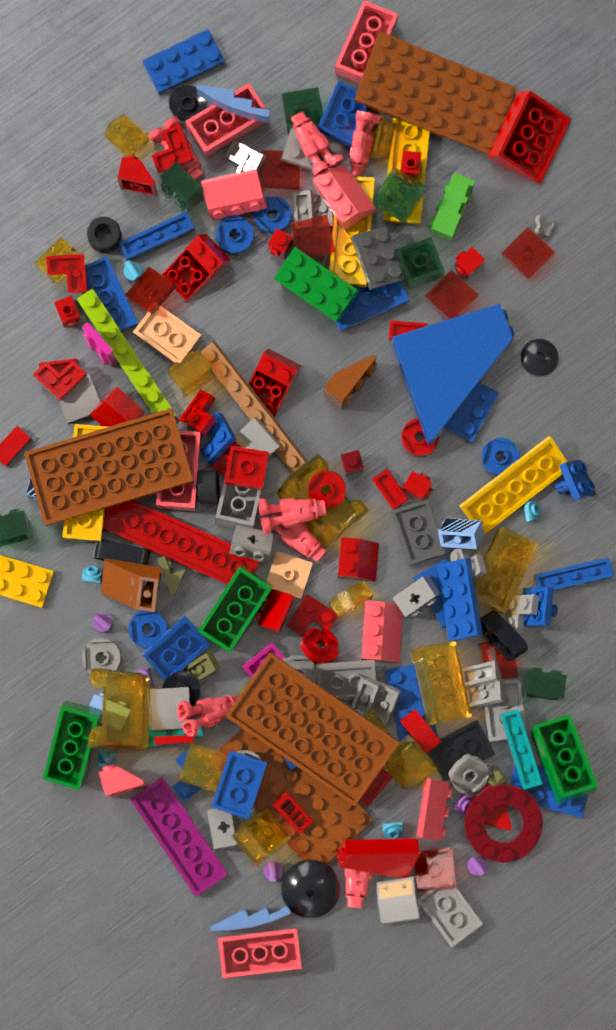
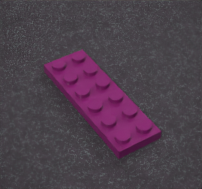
M163 777L130 798L195 897L228 875Z

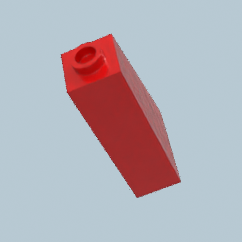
M416 838L345 840L343 845L337 850L340 868L396 878H407L420 856L419 841Z

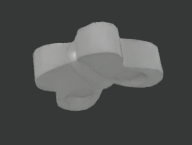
M536 216L537 227L535 232L543 236H550L551 229L554 228L556 221L553 219L545 220L544 216Z

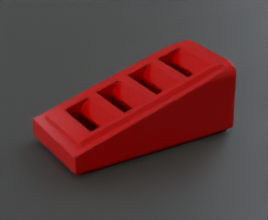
M286 791L272 803V806L299 835L314 822ZM288 799L289 802L281 809L280 806ZM294 805L295 808L286 814L285 812ZM299 811L300 814L292 821L291 818ZM305 817L306 820L297 826L296 824Z

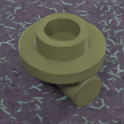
M494 767L492 769L493 774L488 776V782L491 786L507 784V779L503 776L499 767Z

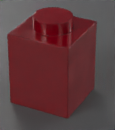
M359 450L340 455L345 477L364 471Z

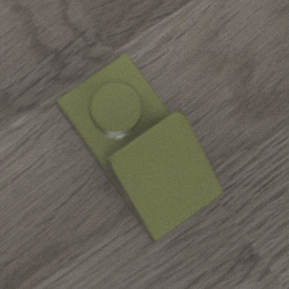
M165 556L158 558V562L162 568L170 595L173 597L176 595L187 571L183 569L171 574V571H174L171 561H166Z
M212 651L187 665L184 670L193 675L199 682L217 673L220 666Z

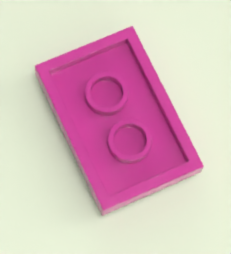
M87 322L82 327L84 331L82 335L85 337L86 344L92 351H97L99 359L105 365L109 364L113 367L118 363L113 350Z

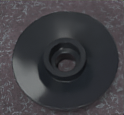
M183 85L176 88L170 95L169 108L173 116H176L181 121H186L205 110L206 100L197 95V87ZM190 103L191 107L185 108L184 105Z
M534 339L523 347L521 363L530 374L544 376L551 373L557 366L558 351L548 340ZM542 353L544 358L539 359L537 354Z
M176 672L168 676L163 683L162 689L189 687L190 704L194 706L199 700L201 693L198 680L187 672Z

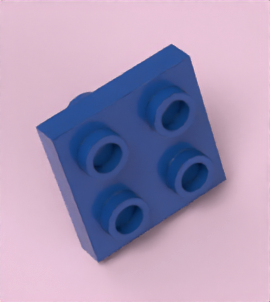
M582 460L565 462L559 465L565 479L555 484L556 489L561 488L557 490L560 495L570 490L574 501L596 495L595 485L589 479L587 467Z
M523 588L522 595L534 594L539 596L537 615H525L523 627L550 626L551 617H555L558 613L557 605H552L554 588Z

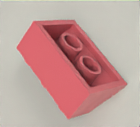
M346 165L328 168L312 179L315 189L344 230H347L376 211L375 206Z
M257 168L201 181L207 208L212 220L267 208L265 190Z
M365 601L361 661L374 660L375 662L400 663L403 613L397 604Z
M116 765L103 767V771L99 772L105 796L108 797L147 787L145 781Z
M425 779L416 838L441 841V838H445L446 826H443L444 818H448L449 807H446L447 799L451 798L452 787H449V782Z

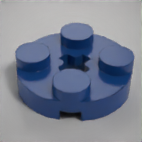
M267 196V208L254 211V220L260 230L273 235L276 228L283 231L288 227L291 220V210L289 204L283 198ZM269 211L277 212L275 219L269 218Z
M230 216L225 218L217 227L216 239L224 252L240 254L250 249L254 239V232L251 224L244 220V218ZM233 231H236L237 234H240V236L237 237V239H233V237H230L229 235L233 234Z
M502 437L488 442L481 454L483 468L495 476H498L520 459V453L511 440ZM500 452L506 457V460L501 462L495 457V454L499 455Z
M143 610L135 614L128 626L131 640L137 646L144 649L151 646L167 631L166 621L159 613ZM146 624L153 627V631H150L149 635L142 631Z

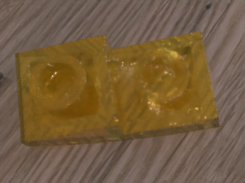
M364 580L335 596L329 601V604L340 618L354 611L356 606L372 599L374 594Z

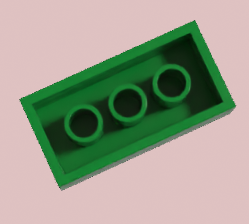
M294 247L273 278L335 322L341 320L360 292V290L297 247Z
M239 566L197 632L230 653L274 585L245 566Z
M67 700L61 705L43 780L77 790L84 786L103 711Z
M571 715L534 725L530 733L557 803H564L594 793L598 788V783Z

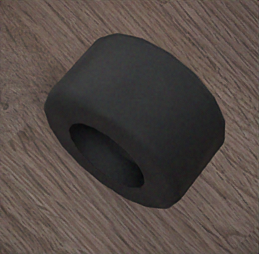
M98 217L87 228L88 241L95 251L100 253L112 252L121 242L122 234L120 227L112 218ZM109 229L112 233L111 238L107 241H100L97 238L98 231Z
M217 469L198 471L197 487L200 504L219 502L220 485Z

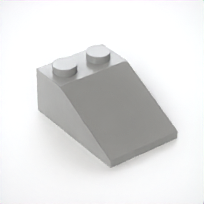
M223 483L215 525L235 529L238 524L253 528L262 490Z

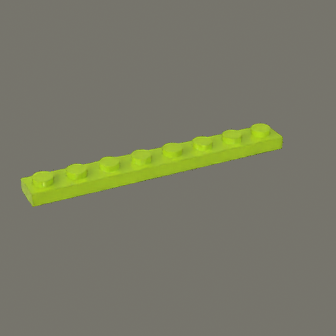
M93 288L78 297L77 301L102 339L113 350L116 360L151 413L170 409L171 406Z

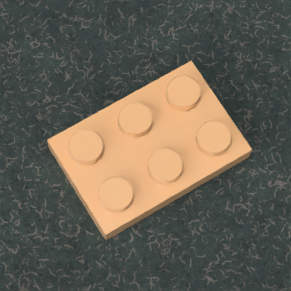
M156 302L133 331V334L178 366H180L202 337L201 334Z

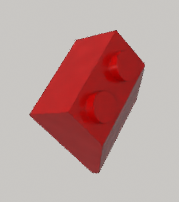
M132 155L122 156L117 177L120 189L157 196L156 183L142 161Z
M114 387L89 415L99 425L110 427L140 418L146 412L119 387Z
M341 537L337 578L376 582L379 543L357 538Z
M273 589L263 602L266 604L264 610H260L257 615L258 627L279 635L294 602V595Z

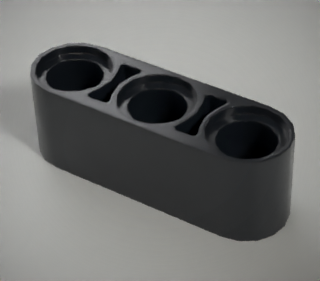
M102 539V542L96 541L93 558L104 561L106 558L148 565L151 550Z
M490 611L480 618L482 634L508 660L513 661L528 651L526 641L496 611Z

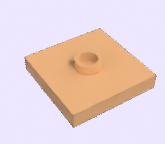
M276 551L267 581L274 585L273 589L294 595V598L301 600L313 563Z

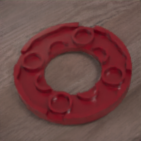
M495 784L487 787L478 795L476 794L470 801L464 817L465 833L474 850L488 860L501 863L516 861L526 856L538 843L543 828L542 813L535 799L527 791L512 784ZM499 805L515 807L522 817V829L519 835L508 842L493 840L485 829L487 814Z

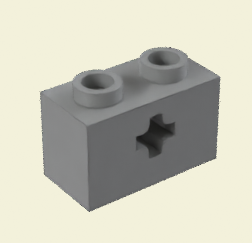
M237 524L229 554L267 563L274 534H264L261 530Z
M426 575L394 596L393 600L405 617L410 615L415 617L422 612L421 608L426 604L429 607L437 602L436 597L441 595L430 576Z
M218 809L207 810L214 849L238 845L237 841L240 840L239 829H235L233 821H237L236 815ZM224 821L226 825H230V828L227 829V833H223V830H219V826H222V822Z

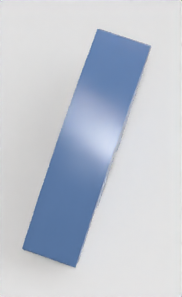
M197 85V95L213 105L251 120L269 123L270 110L252 107V100L236 98L235 90Z
M288 906L272 914H269L267 908H264L248 916L246 910H243L209 928L211 931L249 928L272 922L291 914Z

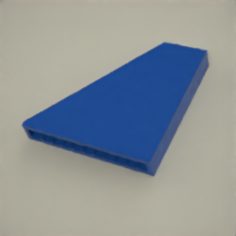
M501 304L392 337V346L428 446H431L511 345L514 331L512 326H508L506 321L508 320L506 310L502 309Z

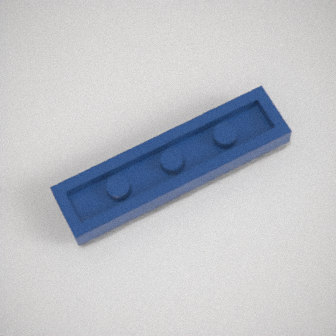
M186 211L119 242V246L128 261L195 230V227Z
M608 557L536 574L534 579L536 587H552L555 591L610 578L614 575Z

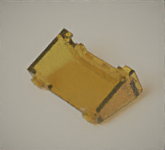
M317 454L288 476L278 489L279 499H310L308 483L317 472L329 470L328 462ZM325 485L322 486V488H323V492H322V493L326 494L327 492H328V493H331V492H332V491L330 490V488H331L330 485H328V486H325ZM345 496L337 507L326 508V515L318 516V519L304 523L319 542L322 543L321 545L328 548L369 512V509L363 501L355 499L350 502Z
M101 668L91 669V684L96 688H103L102 726L91 730L89 747L117 754L146 749L149 743V677L146 674Z

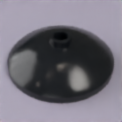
M313 859L302 860L292 865L285 873L281 884V894L284 903L294 914L304 918H317L327 914L336 905L340 895V883L334 870L326 863ZM312 889L314 894L308 895L307 890Z

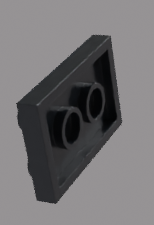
M478 720L439 739L441 743L428 752L443 781L450 779L449 771L464 755L477 756L483 761L495 755Z

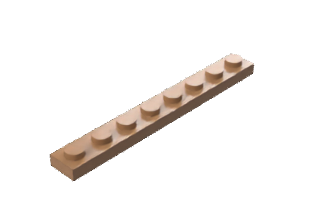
M216 341L211 342L199 354L248 418L252 420L257 417L281 445L275 453L289 471L294 473L308 462Z

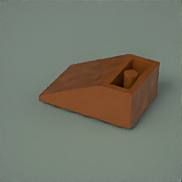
M371 355L336 372L325 385L323 396L340 409L344 405L348 406L354 398V392H359L364 386L367 375L371 377L375 372L377 356Z
M105 558L101 594L134 609L155 612L159 600L162 568Z

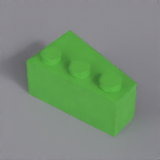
M453 173L450 183H446L443 193L445 196L443 200H439L436 207L438 213L430 221V234L450 242L452 241L471 196L475 183L474 180Z

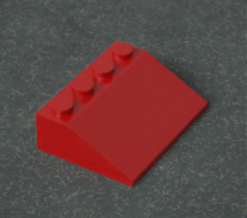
M531 90L520 91L517 93L487 157L501 167L541 184L571 118Z

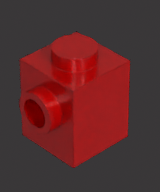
M403 150L400 178H403L405 181L418 180L422 152Z
M276 228L268 242L269 252L276 257L285 258L292 246L293 236Z
M472 246L467 252L462 251L455 258V270L461 277L465 276L468 279L484 265L485 259Z
M72 295L54 302L64 327H73L78 324V321H81Z
M412 471L402 490L422 501L424 497L428 499L433 490L431 488L432 482L429 481L430 477L423 473L419 475Z

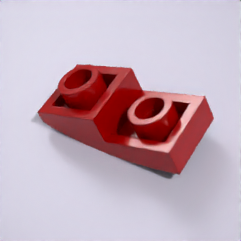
M416 709L400 720L404 728L425 754L441 743Z

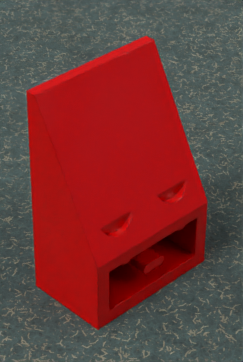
M207 233L200 234L195 237L162 275L188 302L219 275L232 260Z
M268 348L262 354L249 381V385L275 418L297 377L301 365Z

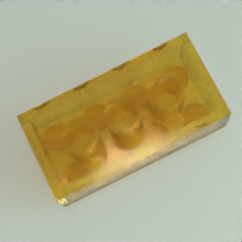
M506 527L498 528L484 557L487 573L474 581L477 603L499 614H506L538 544Z
M456 641L421 646L412 650L427 724L433 726L472 717Z

